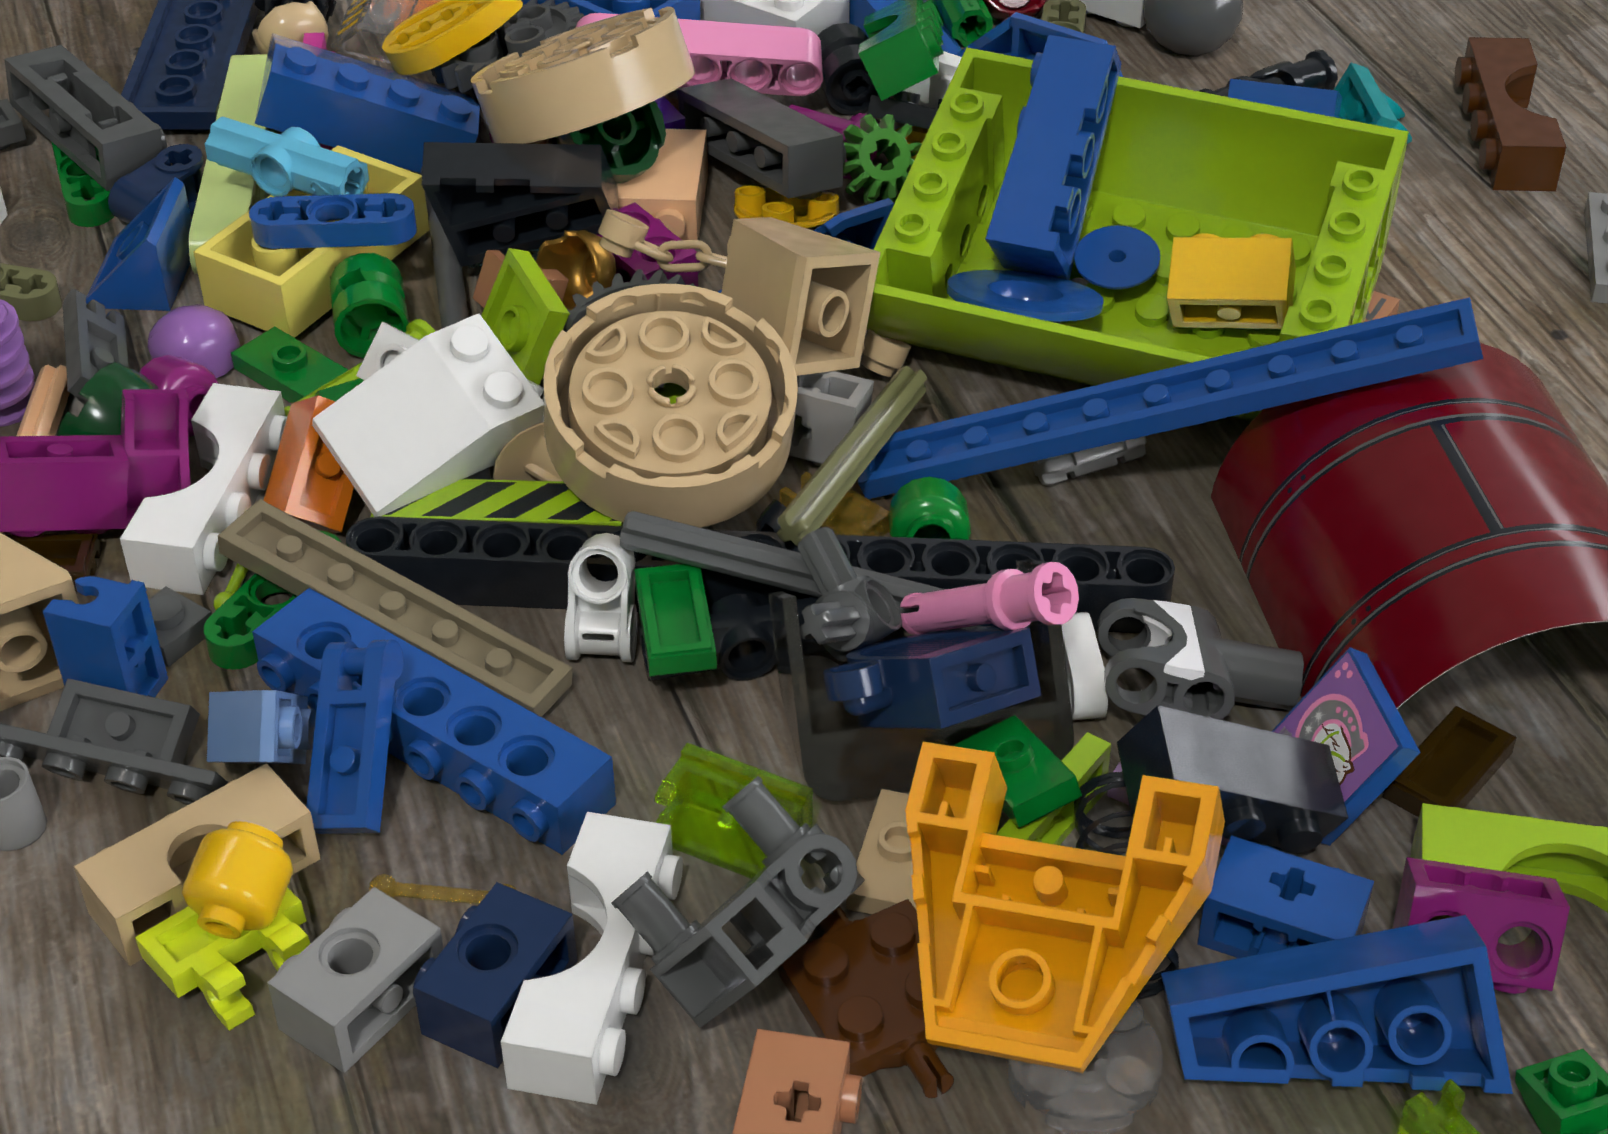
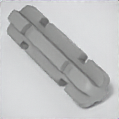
M1143 436L1137 439L1034 461L1033 471L1035 477H1038L1041 484L1045 486L1066 481L1068 479L1067 474H1070L1071 478L1081 477L1116 466L1118 464L1117 459L1119 458L1121 463L1142 458L1146 454V437Z

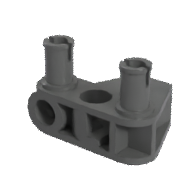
M759 776L745 786L722 808L733 816L766 855L761 861L766 867L701 924L694 920L690 924L651 879L652 876L648 871L611 902L614 908L619 909L656 954L651 960L655 965L650 970L699 1028L757 987L809 939L815 927L865 881L857 871L856 859L846 844L837 837L825 834L817 824L810 828L805 823L800 827L763 785V781ZM802 859L809 864L816 863L822 868L825 874L823 880L826 884L824 892L818 887L809 889L804 885L801 880L804 873L800 865ZM729 920L751 945L745 953H742L721 929Z

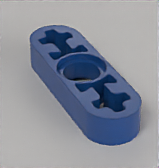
M397 193L277 196L256 202L249 211L254 241L258 245L270 249L398 245L409 241L417 232L413 201L409 197Z

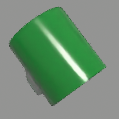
M933 0L942 22L946 24L951 37L958 39L963 47H967L993 28V19L983 0Z

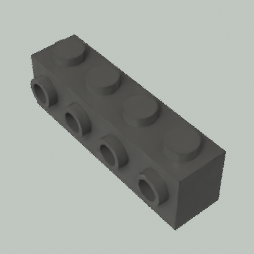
M732 78L678 88L679 112L685 117L686 129L707 130V154L788 199L793 197L798 199H814L820 197L824 190L843 186V165L846 161L843 134Z

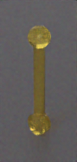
M387 874L377 875L369 883V891L376 887L392 898L396 896L480 904L489 892L487 890L396 882L392 876ZM503 884L516 890V888L510 884Z

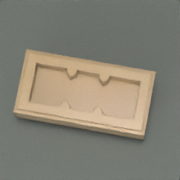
M881 789L856 863L857 871L865 881L846 899V909L874 914L906 899H909L916 909V904L913 900L911 875H913L911 843L907 833L905 812L909 794Z

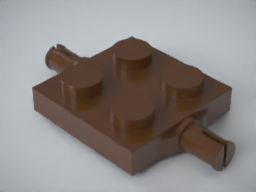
M906 899L863 919L850 921L839 905L818 924L823 935L814 941L802 945L778 967L780 978L817 1037L850 1042V1074L864 1077L879 1069L906 1065L922 1087L926 1097H938L937 1087L941 1094L946 1093L953 1085L954 1078L947 1071L935 1052L939 1046L929 1044L925 1034L917 945L920 942L916 909L909 899Z

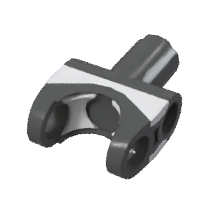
M1127 598L1109 604L1098 618V640L1102 649L1110 656H1113L1104 670L1105 688L1109 698L1124 710L1147 715L1159 705L1222 720L1230 713L1234 706V701L1291 710L1297 703L1303 678L1304 661L1302 653L1295 650L1222 639L1216 618L1208 610L1197 606L1167 601ZM1124 617H1133L1142 621L1145 626L1138 636L1130 640H1118L1113 638L1108 632L1116 620ZM1130 668H1142L1155 677L1146 689L1140 691H1127L1116 683L1119 674Z

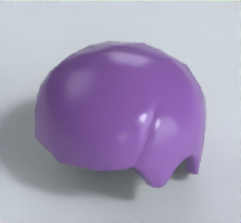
M196 304L175 308L159 319L149 333L147 347L152 359L164 355L182 357L203 365L218 378L234 368L231 352L241 347L232 322L223 312L205 305Z

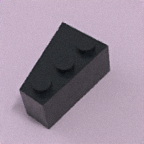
M424 142L421 185L461 267L483 262L487 250H499L506 256L508 248L524 251L540 248L543 242L564 236L565 231L586 230L593 234H599L598 230L606 210L618 211V186L601 145Z

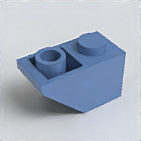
M277 690L209 692L207 762L306 764V750H312L316 720L315 709H308V696Z

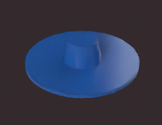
M1106 226L1088 233L1080 240L1074 254V262L1081 276L1090 283L1107 289H1128L1146 282L1155 274L1160 264V251L1156 242L1141 230L1128 226Z

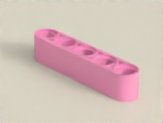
M588 14L577 22L576 28L620 14ZM678 19L695 69L694 76L679 88L729 78L761 94L807 96L821 87L823 82L821 40L816 33L809 29Z

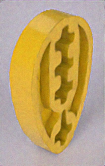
M442 0L417 12L396 26L383 41L382 49L396 73L400 75L418 74L449 61L486 38L522 8L523 2L522 0Z

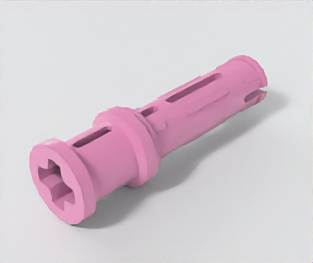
M1059 562L1042 563L1030 573H1023L1017 569H1005L993 574L987 583L927 593L908 594L901 601L900 608L919 607V610L917 612L901 613L902 627L907 633L918 635L986 624H994L1004 631L1025 628L1032 621H1040L1046 625H1061L1071 620L1077 611L1079 594L1074 575L1066 566Z

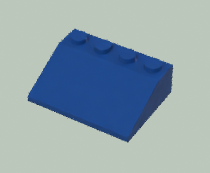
M272 33L255 124L280 132L290 127H300L308 131L318 143L331 147L339 145L383 162L420 173L423 166L424 142H476L479 130L480 106L469 94L453 89L448 90L444 86L408 75H400L386 68Z

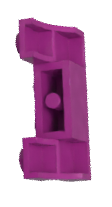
M186 389L122 390L121 435L0 436V532H9L21 537H33L42 534L44 531L74 530L80 534L99 535L107 532L109 529H126L144 498L174 493L191 486L188 443L189 397Z

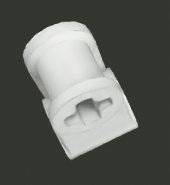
M610 533L594 535L585 541L570 562L568 570V606L564 632L565 656L567 660H578L581 654L619 655L622 662L634 661L637 643L634 573L636 562L634 552L623 549L620 546V536ZM596 554L609 557L617 566L618 578L607 582L594 578L588 571L587 557Z

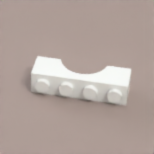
M212 384L191 419L201 466L210 471L202 479L187 488L174 493L143 499L120 538L130 580L144 582L145 588L162 590L167 586L176 592L204 595L216 571H222L228 559L219 553L217 535L254 504L261 490L267 489L288 417L285 415L281 391Z
M593 812L586 813L567 864L571 909L573 914L595 927L602 937L591 953L573 967L551 976L523 981L501 1040L507 1089L597 1105L606 1075H618L626 1044V1033L622 1027L627 1013L637 1015L640 1010L646 981L645 970L642 969L646 955L654 956L656 953L619 909L614 908L611 902L647 871L652 876L651 879L668 899L675 900L680 888L683 860L681 856L673 855L671 825Z

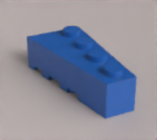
M1048 35L1043 53L1037 52L1034 57L1030 74L1031 93L1027 106L1022 108L1019 116L1017 138L985 238L1005 269L1049 275L1066 280L1070 279L1074 254L1078 246L1122 65L1115 45Z
M1466 915L1161 973L1175 1045L1184 1079L1288 1084L1290 1078L1329 1080L1331 1086L1363 1087V1081L1409 1083L1412 1090L1444 1091L1445 1085L1479 1086L1484 1093L1513 1094L1487 947Z

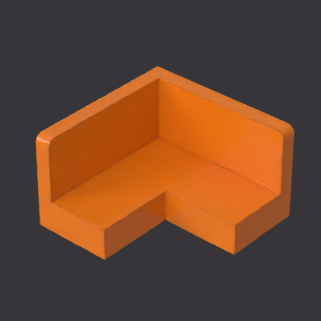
M317 395L291 404L263 501L313 528L335 534L342 532L354 486L312 426V419L335 402Z

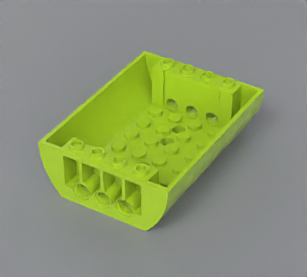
M966 47L873 249L881 253L867 330L870 329L882 337L903 341L918 347L1095 386L1362 323L1365 320L1384 257L1409 131L1119 76L1079 242L1088 233L1106 226L1119 225L1136 228L1148 234L1156 242L1160 251V264L1155 274L1149 280L1132 288L1107 289L1088 283L1085 286L1098 292L1104 299L1102 312L1089 319L1060 321L1059 324L958 302L947 294L948 279L955 274L975 270H1010L1003 268L985 238L1017 138L1019 116L1022 108L1027 106L1032 89L1030 74L1033 60ZM1208 233L1225 238H1250L1256 234H1272L1279 238H1292L1296 265L1293 306L1288 308L1282 329L1173 327L1167 302L1173 237H1192L1196 234ZM1074 262L1070 279L1083 278ZM1262 410L1231 417L1252 421Z

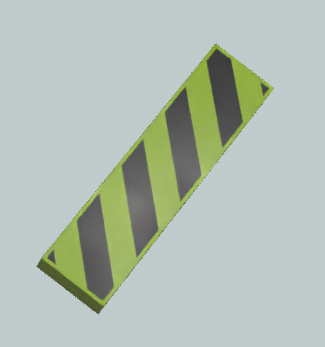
M461 479L382 516L609 526L623 525V522L603 515L587 505L563 481Z

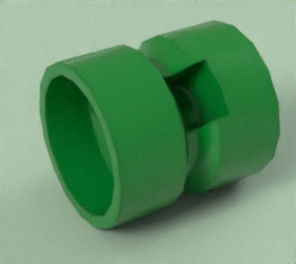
M359 253L345 258L335 267L330 276L334 334L339 345L351 355L365 358V354L368 352L382 322L406 332V326L409 324L405 303L403 277L398 266L381 255Z

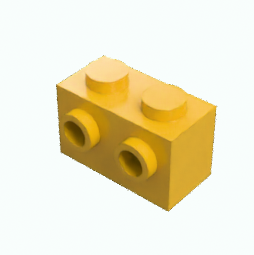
M1208 233L1196 234L1192 237H1173L1167 302L1173 327L1282 329L1288 308L1293 306L1296 265L1292 238H1279L1272 234H1256L1250 238H1225Z

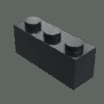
M1159 705L1116 742L1132 817L1135 814L1142 776L1146 775L1218 786L1225 819L1222 836L1230 840L1232 835L1247 841L1280 847L1283 851L1289 853L1306 852L1317 847L1327 834L1348 819L1332 754L1327 744Z

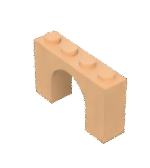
M665 129V142L659 149L655 163L642 175L625 183H616L618 186V209L636 202L654 218L661 220L665 227L681 240H698L708 178L707 130ZM552 138L526 144H552Z

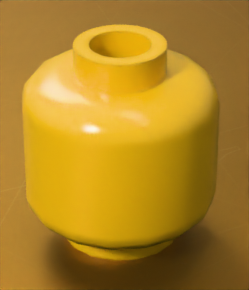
M235 821L229 823L226 829L221 828L205 835L198 847L182 887L185 902L199 915L197 924L202 929L219 937L236 939L241 936L243 930H260L272 923L277 916L293 874L291 859L282 849L284 844L277 834L257 824Z

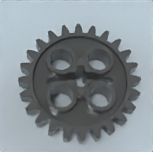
M530 0L507 22L486 38L449 61L431 69L433 77L435 76L437 84L445 83V87L448 90L458 86L460 92L464 93L473 88L471 78L484 67L513 52H518L519 57H522V53L540 46V41L576 28L577 22L584 17V14L580 13L577 6L570 8L567 1L556 5L555 0H547L542 4H538V0Z

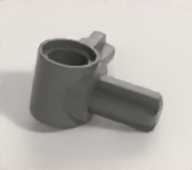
M829 527L819 528L802 538L798 543V550L822 594L815 604L808 605L802 610L805 623L798 627V630L804 640L815 638L819 645L822 644L834 658L845 662L847 661L846 655L848 653L875 644L901 627V613L889 590L876 578L866 575L857 577L832 529Z

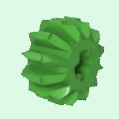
M871 114L865 115L861 118L860 128L850 124L843 131L847 140L844 143L847 162L843 165V176L850 174L853 179L845 190L846 193L851 195L863 187V199L866 204L874 203L879 194L882 200L889 198L892 202L896 201L898 191L900 192L914 162V159L911 157L918 154L922 145L920 142L908 144L905 138L911 134L912 125L906 124L898 131H895L894 116L886 114L879 124ZM876 150L877 156L884 153L888 160V164L882 168L881 163L874 166L870 160V155Z

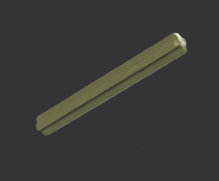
M904 366L896 372L779 516L778 524L781 528L778 530L777 535L783 542L791 540L798 546V543L805 535L820 528L926 393V387L923 383L927 380V376L923 370L914 371L909 366Z

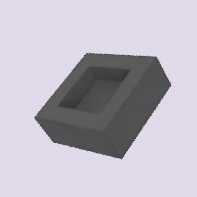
M166 586L148 600L164 663L169 667L205 639L204 624L212 615V612Z

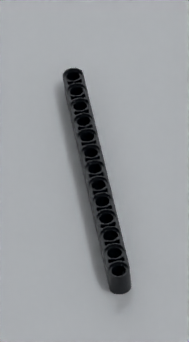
M379 516L369 517L352 525L346 533V545L456 605L567 610L570 562L586 540L602 533L620 536L622 526ZM711 530L799 552L798 546L791 540L783 542L777 535V532ZM836 535L851 566L942 589L987 583L992 575L1000 570L1017 569L1023 573H1030L1042 563L1059 562L1066 566L1074 575L1078 586L1079 601L1075 613L1088 612L1096 632L1097 621L1101 612L1115 601L1137 598L1171 602L1175 565L1166 553L1155 548ZM633 551L636 562L635 569L682 564ZM601 554L587 557V568L594 578L604 582L613 581L618 578L617 566L609 557ZM701 568L708 611L715 602L732 594L754 596L761 605L814 597ZM635 587V604H636L637 612L640 613V612H639V606H638V600H637L636 587ZM1124 617L1116 620L1108 632L1141 633L1145 624L1139 619ZM1032 621L1029 624V628L1052 630V625H1046L1040 621Z

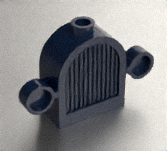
M994 624L974 626L975 629L950 630L912 635L856 649L846 655L848 664L835 666L823 671L827 698L829 701H843L845 710L849 714L857 716L858 724L864 727L942 729L1041 696L1029 625L1025 628L1004 631Z

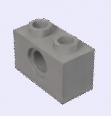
M373 887L352 907L342 910L333 919L329 928L300 954L288 958L278 969L276 975L267 982L278 1029L345 1073L416 1006L413 996L416 976L428 959L432 957L437 958L444 949L440 927L376 887Z

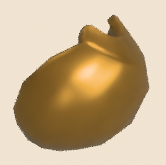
M586 230L565 231L564 236L561 238L543 242L536 259L540 269H557L569 279L562 300L568 310L576 307L573 295L577 293L586 298L593 295L592 287L596 281L604 289L611 287L616 274V262L613 254L599 245L602 237Z

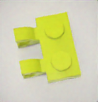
M288 887L277 916L264 929L243 930L241 936L236 939L219 937L202 929L197 924L199 915L188 906L135 937L141 957L177 998L199 987L214 1014L230 1031L255 1015L252 1004L239 990L246 985L243 974L234 965L263 948L278 971L288 958L300 954L310 945L309 936L299 927L306 922L302 902Z

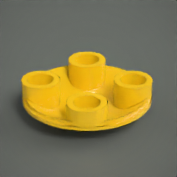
M749 185L735 189L734 214L739 219L772 217L809 229L826 223L840 213L839 196L832 192H822L820 197L814 199H798L794 197L788 199L770 188Z

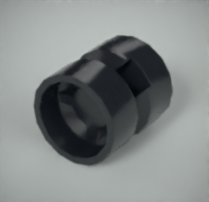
M848 23L834 24L818 34L822 50L823 82L821 87L831 107L839 113L846 115L868 112L871 95L879 96L858 54L860 44L869 38L866 32L856 25Z

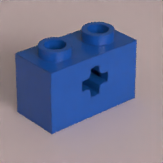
M1231 835L1216 870L1212 891L1204 901L1197 945L1236 958H1242L1361 935L1374 881L1348 873L1339 868L1329 867L1276 850L1270 846L1260 845Z

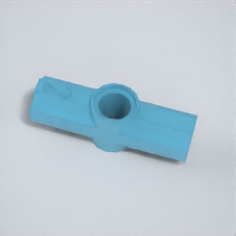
M222 116L211 124L209 137L204 143L207 160L251 175L260 188L276 197L285 196L293 189L310 195L363 194L365 186L369 181L366 163L320 147L317 140L308 131L300 127H290L281 134H277Z

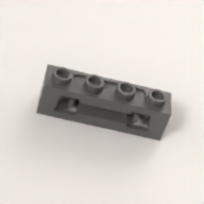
M62 45L4 59L9 100L12 107L106 191H110L114 183L122 176L130 174L167 148L164 132L157 123L152 122L132 102L126 100L107 81L101 79L82 60L76 58ZM49 109V117L41 110ZM95 146L99 151L100 162L96 159Z

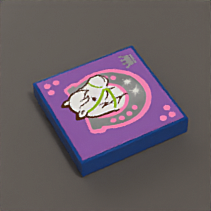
M1350 647L1272 730L1275 733L1327 744L1330 747L1348 819L1323 838L1321 843L1329 846L1421 753L1368 654Z

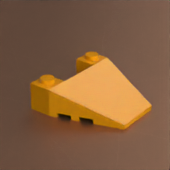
M922 742L905 812L907 833L911 843L913 875H911L913 900L917 909L920 942L917 945L926 1040L932 1045L1083 1073L1212 891L1225 824L1219 787L1143 775L1126 856L996 835L1007 792V785L995 752Z

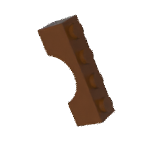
M1469 37L1465 57H1458L1456 61L1455 85L1463 89V112L1471 116V139L1479 143L1480 169L1487 170L1492 190L1556 191L1566 144L1557 119L1525 109L1529 105L1538 65L1529 38Z

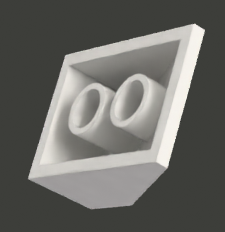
M480 313L423 337L312 419V426L373 516L379 517L495 465L501 450L509 441L522 431L542 422L544 402Z

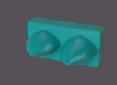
M1351 62L1334 89L1342 96L1339 118L1408 131L1398 121V119L1405 117L1402 108L1381 92L1367 67ZM1410 133L1408 134L1407 144L1412 142Z

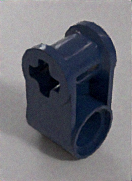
M190 144L170 146L163 149L155 158L130 174L122 176L114 183L110 190L108 205L112 215L129 224L176 177L185 185L190 214L192 216L198 197L196 193L199 192L202 180L201 167L203 166L204 158L201 149Z

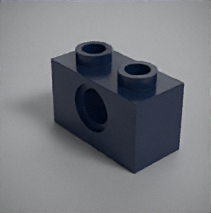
M496 882L478 906L473 905L466 910L459 921L453 938L437 958L432 957L422 965L416 976L413 996L416 1002L421 1034L498 1069L503 1062L501 1040L523 981L558 974L573 967L578 961L573 914Z

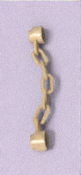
M606 210L598 233L602 235L599 243L602 248L625 258H631L635 249L655 258L661 269L666 272H698L705 270L709 265L726 268L727 256L712 253L711 248L703 241H668L660 246L645 241L649 227L640 220L615 210ZM700 249L702 251L696 253V259L700 262L670 264L669 262L673 261V255L668 250ZM869 329L864 339L862 350L864 355L860 363L875 373L892 377L894 370L900 369L903 366L911 346L903 341L882 337Z

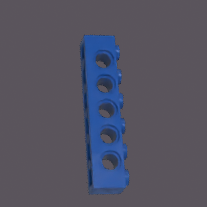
M311 588L306 589L252 631L258 657L257 670L262 680L272 690L308 696V706L311 709H315V711H317L323 652L329 643L354 642L358 648H367L368 644L373 640H396L402 648L404 666L402 674L395 681L388 753L408 764L421 778L426 780L434 779L456 792L472 808L476 810L485 809L512 825L519 835L529 841H539L563 855L576 843L587 812L606 814L616 805L612 756ZM359 675L358 679L352 683V690H361L363 675Z

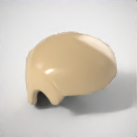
M309 1L306 4L291 2L275 7L261 20L258 29H254L252 35L260 53L268 54L272 33L303 43L304 33L324 32L326 44L329 33L323 14L312 1Z

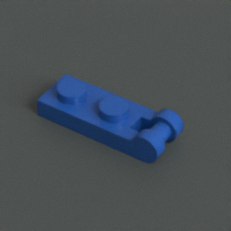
M373 640L368 644L367 648H358L354 642H331L324 649L306 807L311 812L314 830L317 834L380 833L395 681L402 674L404 666L402 648L396 640ZM359 675H363L361 690H352V683L358 679Z

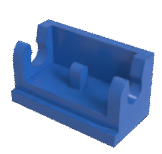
M81 577L75 580L77 592L84 596H96L97 598L87 604H77L72 600H51L44 609L43 615L64 686L67 679H73L156 697L168 680V675L144 582L131 580L129 584L100 577Z

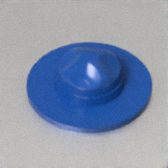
M975 270L958 273L948 279L946 290L947 294L958 302L1059 324L1060 321H1077L1095 317L1102 312L1104 302L1103 297L1098 292L1082 284L1054 276L1012 270Z

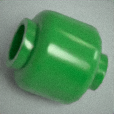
M930 476L913 479L900 487L891 500L888 512L890 537L970 539L971 525L966 499L955 485L945 479Z

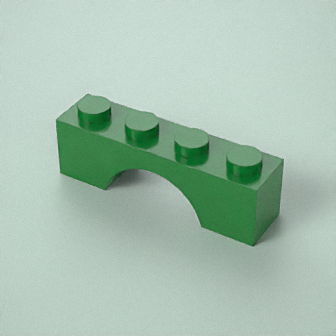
M898 0L864 18L863 26L869 39L860 44L858 54L881 101L939 73V56L944 54L941 47L944 45L941 38L944 35L942 31L944 25L932 0L924 3L923 0Z

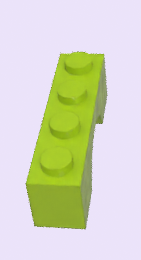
M1422 803L1411 847V858L1553 878L1557 880L1563 893L1587 900L1608 913V827ZM1439 915V916L1433 917L1432 919H1439V920H1441V919L1451 918L1452 916H1449V915Z

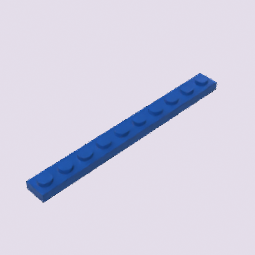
M1468 297L895 432L860 475L858 484L867 500L897 493L900 487L917 478L930 476L942 478L946 481L957 480L985 472L1014 467L1029 462L1481 360L1483 355L1471 299Z

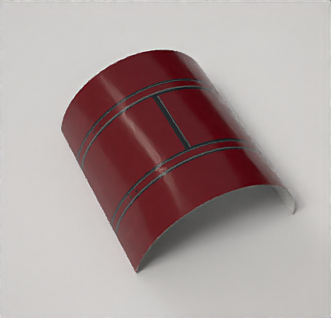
M1480 343L1483 355L1481 360L1266 408L1250 422L1230 448L1214 482L1211 499L1278 647L1300 651L1303 655L1304 668L1300 691L1301 698L1309 692L1349 647L1368 654L1398 709L1420 689L1446 671L1498 645L1552 628L1582 623L1608 622V485L1541 380L1517 358L1500 349Z

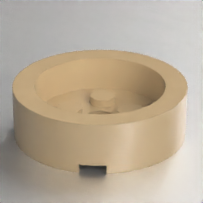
M667 6L658 10L660 17L655 18L652 8H646L589 23L540 41V46L522 53V57H519L518 52H513L478 71L471 78V83L493 142L526 144L571 133L633 111L684 85L694 76L695 69L674 8Z
M650 284L632 287L607 295L587 306L586 315L576 322L567 332L561 330L549 351L544 370V437L549 457L560 478L587 505L603 515L620 522H624L628 512L636 511L702 528L728 520L753 506L772 488L785 467L791 448L797 404L798 384L794 362L788 348L774 328L764 318L757 322L746 313L733 307V298L706 288L683 284ZM665 383H676L687 392L677 397L676 403L671 404L670 399L659 395L655 388Z

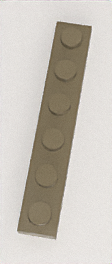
M261 499L217 535L219 553L296 596H299L308 588L315 590L540 717L572 685L573 667Z

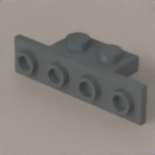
M67 679L47 734L0 723V757H12L21 761L24 757L43 761L42 767L67 778L81 780L85 771L105 775L104 782L132 793L144 794L147 785L168 789L167 796L186 805L229 783L215 771L183 764L200 713L191 705Z

